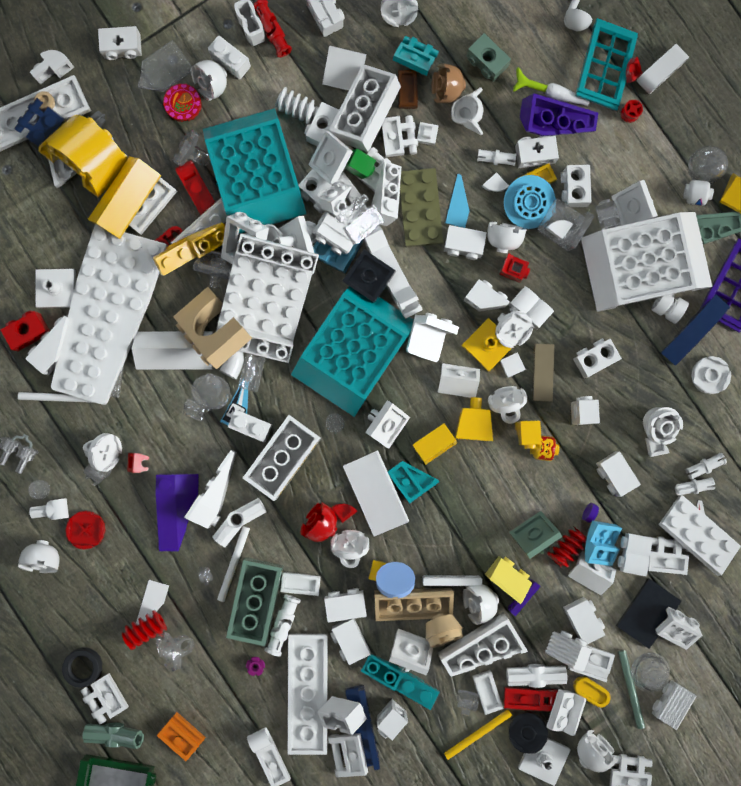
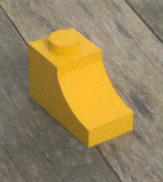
M540 421L515 422L519 445H524V449L536 448V444H542Z

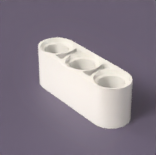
M675 44L637 79V82L648 94H651L689 59V56L678 44Z

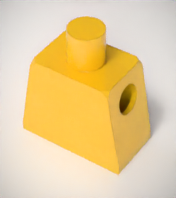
M471 397L470 408L461 409L455 439L493 441L490 410L481 409L482 398Z

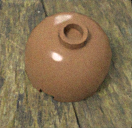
M441 63L437 66L440 67L438 72L433 74L432 94L436 93L437 99H434V101L437 103H451L460 97L462 91L465 90L466 82L460 69L454 65Z

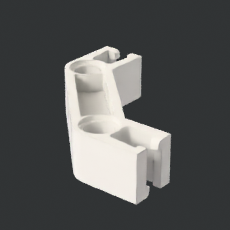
M376 220L360 228L359 231L368 252L396 270L387 288L405 319L420 312L422 307L417 301L419 299L410 287L392 253L382 228L378 226Z

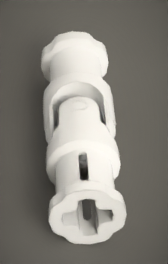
M288 594L283 597L285 600L281 610L278 611L274 627L271 630L270 642L268 647H265V652L274 656H281L282 645L287 640L288 631L295 618V609L301 601L299 598Z

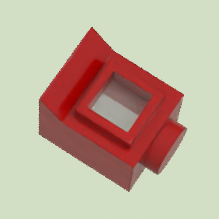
M508 253L499 275L520 283L523 278L527 279L529 275V262Z

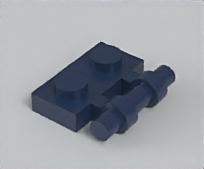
M36 98L33 103L28 105V110L23 117H19L17 120L18 124L14 129L21 133L24 128H27L30 132L26 138L39 147L60 127L65 118L51 107H48L45 112L42 111L40 107L43 102ZM36 114L40 118L36 122V124L33 125L29 121Z

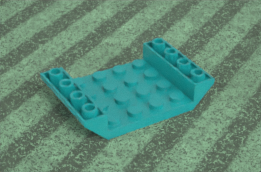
M275 108L203 129L204 140L227 216L236 212H243L248 217L266 225L276 224L307 214ZM239 229V234L245 233L244 230Z
M349 286L299 358L291 375L355 417L406 338L410 335L414 319L411 317L405 319L399 309L381 297L374 303Z

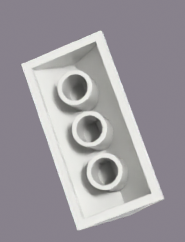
M181 331L137 332L134 338L132 353L136 370H213V366L211 364L207 366L200 358L202 353L199 355L192 348L194 343L190 344L183 336L186 333L183 334ZM204 331L203 336L211 335L213 331Z

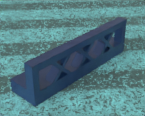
M359 685L345 688L347 700L360 703L367 718L354 732V734L361 733L367 767L373 766L374 770H379L380 760L365 686Z

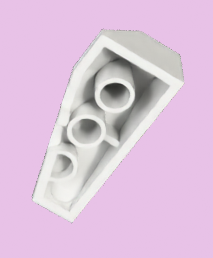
M231 450L217 469L216 477H212L207 483L205 494L202 493L197 497L185 515L186 519L207 529L211 526H216L221 518L219 514L222 510L237 452Z

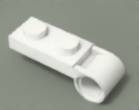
M265 727L248 735L249 746L253 753H256L270 785L279 786L290 781L291 777L268 729Z

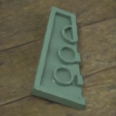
M739 212L696 215L703 245L741 232V214Z

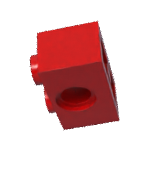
M36 311L24 313L22 318L6 323V327L1 329L11 350L17 352L40 340L46 332H50L41 313ZM27 325L28 332L23 334L22 329Z

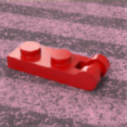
M504 687L503 707L507 709L552 711L558 690ZM544 697H549L548 703H544Z

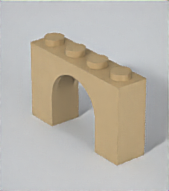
M207 287L173 317L178 322L176 327L183 334L186 333L183 335L190 344L194 343L192 348L199 355L202 353L200 357L207 366L211 364L215 369H218L249 342L252 337L234 317L217 332L203 336L205 327L221 312L223 305L214 292Z

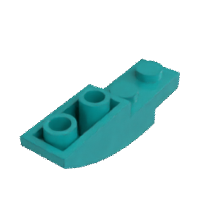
M371 653L361 669V672L393 691L400 692L429 710L432 709L440 693L439 690L428 685L421 678L410 672H405V670H401L398 666Z

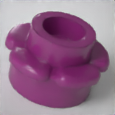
M252 657L251 660H248L246 663L248 674L251 676L261 675L264 672L263 668H265L264 661L259 657Z

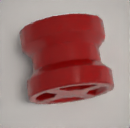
M629 100L621 110V118L627 123L635 122L642 114L643 106L638 100Z

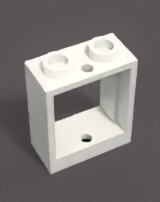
M236 212L226 218L221 258L233 264L237 248L239 229L251 234L252 237L267 240L269 227L263 225L258 220L248 217L243 212Z

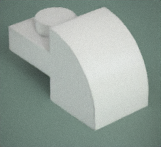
M48 50L40 54L44 61L37 63L30 73L41 85L55 73L59 78L63 77L74 66L63 53L56 50Z

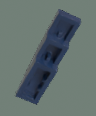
M715 294L688 321V324L661 353L676 366L729 310L730 306Z

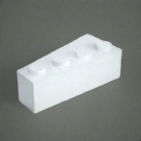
M501 613L438 652V655L452 677L473 670L475 667L484 664L489 665L493 661L502 658L507 659L512 657V655L523 654L528 651L507 616Z

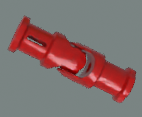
M256 1L253 4L255 12H257L270 43L274 45L277 51V57L287 56L292 51V47L287 44L284 38L285 34L277 22L275 14L271 13L268 7V1Z

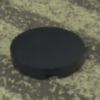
M529 712L521 713L509 725L510 742L514 748L522 753H537L543 749L547 742V725L536 714Z

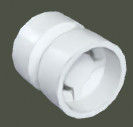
M674 294L656 298L651 311L660 316L665 315V319L676 324L684 315L689 303L680 297L675 299Z

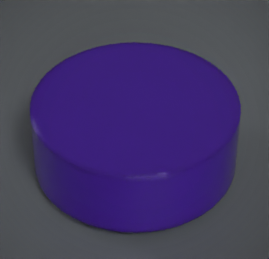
M589 503L583 512L582 519L588 523L594 521L598 515L599 507Z

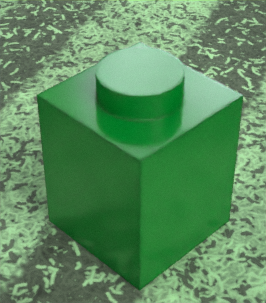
M359 149L352 150L353 152L344 169L360 179L370 177L375 170L374 164L376 160Z

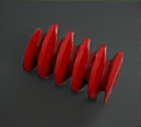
M574 527L575 531L568 530L570 537L563 535L565 542L557 541L560 548L552 547L554 554L547 552V555L559 567L562 565L569 567L567 560L574 562L572 554L579 556L578 548L583 551L585 550L583 543H586L587 538L576 527Z
M156 610L152 611L153 617L148 613L145 615L146 621L140 617L138 619L139 625L133 621L132 629L128 625L125 626L126 632H122V638L130 650H134L136 646H141L143 642H148L150 638H155L157 634H162L163 630L167 631L162 616Z

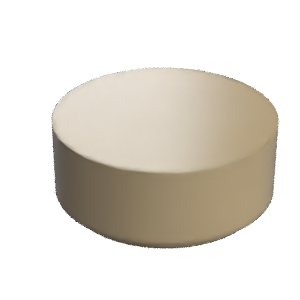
M41 91L36 94L34 101L36 98H39L43 102L40 107L42 111L45 112L48 107L54 108L55 99L50 93Z

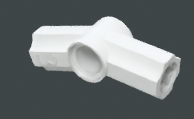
M257 498L231 512L212 538L218 544L226 547L243 525L266 513L262 501ZM234 514L241 516L242 521L240 524L233 522L232 517Z

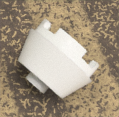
M656 407L645 414L643 427L647 437L652 442L666 445L676 440L675 437L679 430L683 429V420L678 412L672 408Z

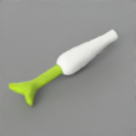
M519 67L516 69L517 83L513 87V92L526 86L544 92L546 97L584 106L589 104V101L576 97L575 92L555 83L545 85L530 80L522 73Z

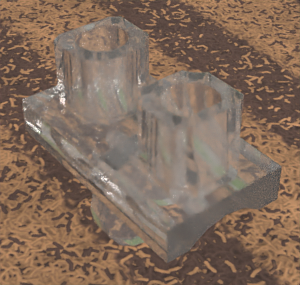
M246 354L238 388L258 392L265 358Z

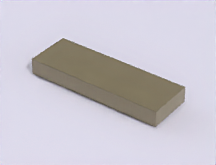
M534 344L532 401L553 402L554 344Z

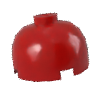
M317 503L305 517L309 520L306 525L302 524L300 533L303 537L314 542H322L329 537H333L337 531L335 512L325 503Z

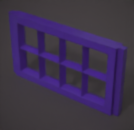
M738 238L734 243L700 309L715 294L726 299L729 306L733 303L741 308V303L734 299L738 290L741 289V278L737 283L726 277L731 266L741 271V266L733 262L738 252H741V239ZM723 280L736 286L731 297L718 291ZM725 313L718 321L738 333L741 332V317L737 320Z

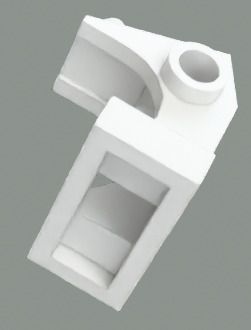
M334 182L331 188L318 197L321 208L355 232H358L367 216L359 210L346 206L345 198L352 187L341 182Z

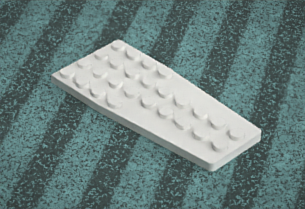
M95 224L77 277L68 314L69 321L51 383L53 390L102 405L108 403L155 288L159 270L153 257L167 250V244L126 232L119 239Z

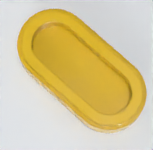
M579 676L574 680V691L586 698L588 702L600 708L609 704L611 699L610 693L604 687L586 676Z

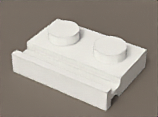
M586 645L592 651L584 672L569 666L568 669L607 682L615 655Z

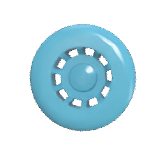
M525 175L517 178L510 184L504 197V209L508 218L515 225L525 229H533L545 224L552 216L556 204L555 193L551 185L545 179L535 175Z

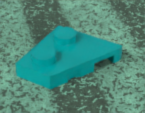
M401 461L387 471L409 504L439 483L438 479L404 461Z

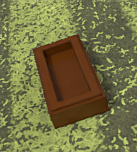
M398 70V81L401 86L398 91L399 109H417V71Z

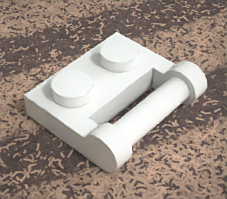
M361 733L353 735L333 734L328 736L336 766L334 770L335 776H365L368 773ZM339 743H341L346 767L343 766Z

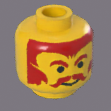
M541 435L542 444H536V448L530 449V454H533L536 460L552 461L554 456L559 454V444H556L555 438L551 436Z

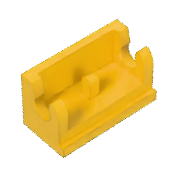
M444 423L414 443L413 447L426 465L456 445L457 441Z

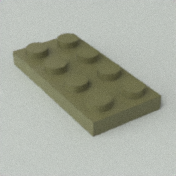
M436 168L401 171L400 200L405 247L443 244Z

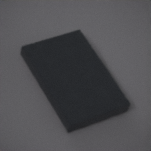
M647 578L616 626L650 649L659 636L655 629L668 618L666 609L670 607L676 610L682 601L650 578Z

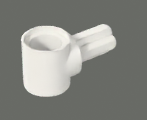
M67 498L50 500L46 505L31 507L29 514L31 518L47 516L51 520L69 518Z

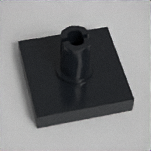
M364 249L343 279V282L375 303L396 273V270Z

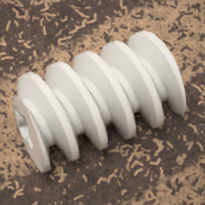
M284 87L277 98L275 108L278 107L280 112L285 110L287 115L292 113L293 118L299 116L300 121L306 119V124H310L314 119L312 116L316 108L314 106L315 100L308 104V97L300 100V93L294 97V91L291 90L287 94V87Z

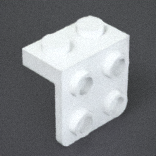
M431 313L415 315L406 351L407 353L437 362L446 333L457 334L459 327L452 325L451 320L443 318L439 320L437 315Z

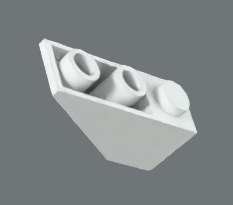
M386 161L383 162L371 204L370 222L376 220L378 224L388 226L398 218L401 166Z
M67 316L57 319L53 329L41 337L42 341L37 346L32 347L28 352L29 355L25 358L42 374L50 375L56 367L69 321Z

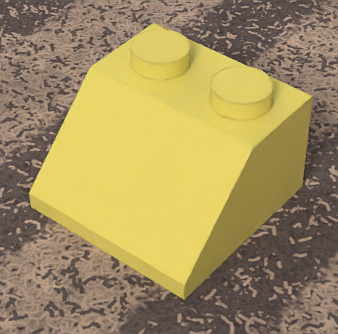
M498 556L485 575L521 604L532 584L528 580L530 576L522 569L519 571L514 569V563L506 556L504 559Z

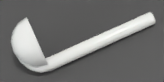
M580 0L571 1L564 17L565 26L574 31L585 30L592 23V18L588 13L576 9Z

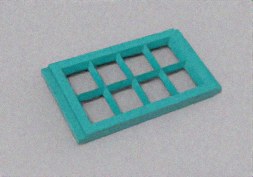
M598 18L595 20L576 89V97L615 111L618 110L626 83L627 64L632 59L638 33ZM600 31L612 35L610 47L597 42ZM616 37L629 41L626 53L613 48ZM596 46L608 50L606 62L593 57ZM612 52L624 56L622 68L609 63ZM591 62L604 66L602 77L589 73ZM608 67L620 71L618 83L605 79ZM587 77L600 81L598 92L585 88ZM604 83L616 87L614 98L601 94Z

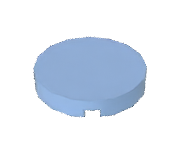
M387 563L378 570L376 585L381 594L388 598H403L414 589L415 575L412 569L404 563Z

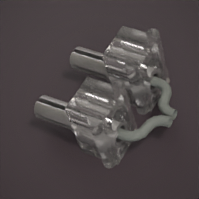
M23 434V436L17 435L13 438H0V449L4 451L0 458V464L5 465L11 452H16L19 449L16 456L21 458L15 470L19 474H22L27 462L33 461L35 455L39 452L32 448V442L28 440L29 436ZM25 438L26 442L29 443L30 446L22 445L20 441H17L15 439Z

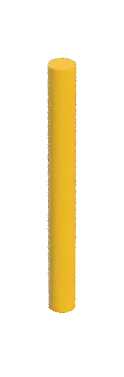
M509 709L444 753L446 758L449 760L510 718L512 714Z

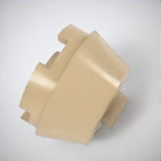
M442 613L432 617L433 620L426 623V641L429 642L432 648L444 646L453 640L455 642L463 638V627L452 614L444 615Z

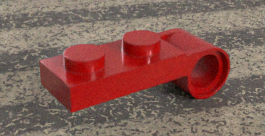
M190 160L175 168L197 210L202 215L215 204V201L193 161Z

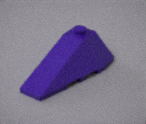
M533 93L522 99L520 120L526 132L540 136L587 133L596 131L599 113Z
M199 474L156 475L159 551L180 550L189 521L185 518V515L199 494Z

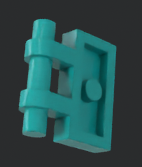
M405 36L393 56V61L427 76L439 51L430 44L425 45L419 42L415 37Z

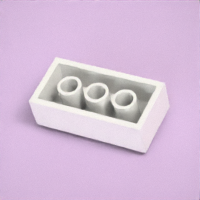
M362 64L329 131L342 143L369 152L401 87L396 74Z
M288 415L246 472L243 479L273 501L277 500L321 437L291 415Z

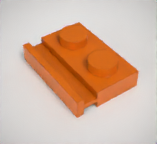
M178 712L174 714L157 734L158 738L185 761L190 758L206 738Z

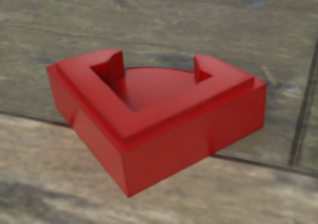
M638 57L632 58L627 64V83L635 81L643 74Z
M344 503L331 507L342 523L358 512L353 506Z

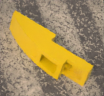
M221 222L193 233L166 247L167 250L154 256L153 260L160 274L164 276L196 257L201 258L223 245L224 223Z

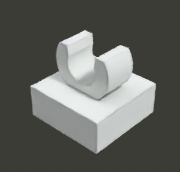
M420 122L417 136L418 143L435 146L438 125Z

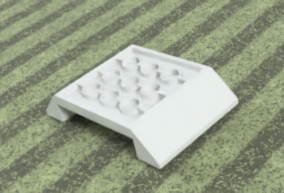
M680 212L617 226L581 238L597 312L613 309L620 305L712 287L695 212Z
M240 234L216 332L234 317L252 337L238 351L289 363L294 336L319 254Z

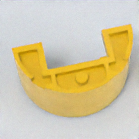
M81 115L71 116L38 148L39 152L54 163L60 159L82 177L83 187L96 197H99L109 188L128 159L126 154L112 140V135L108 130L101 129L91 117L86 118Z

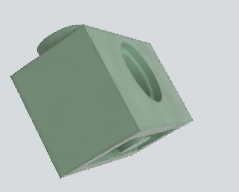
M485 33L467 52V59L470 64L477 66L481 70L482 75L493 82L507 69L511 58ZM483 57H490L491 61H485Z

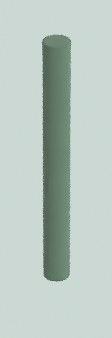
M620 650L618 654L637 729H643L645 724L626 650Z

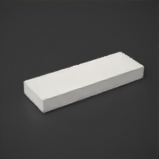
M423 575L422 583L423 586L482 585V578L479 575Z

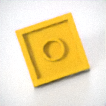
M489 318L461 345L488 372L512 349L504 347L497 340L495 334L497 325Z

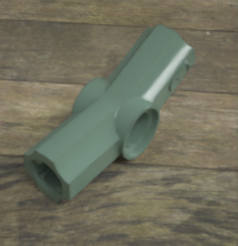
M108 723L106 725L86 724L83 731L84 743L105 744L106 747L123 746L138 749L144 741V734H142L141 730L124 727L123 723Z

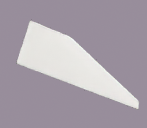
M151 580L148 581L137 618V625H139L138 619L140 617L146 621L145 615L147 613L152 617V611H157L164 604L169 585Z

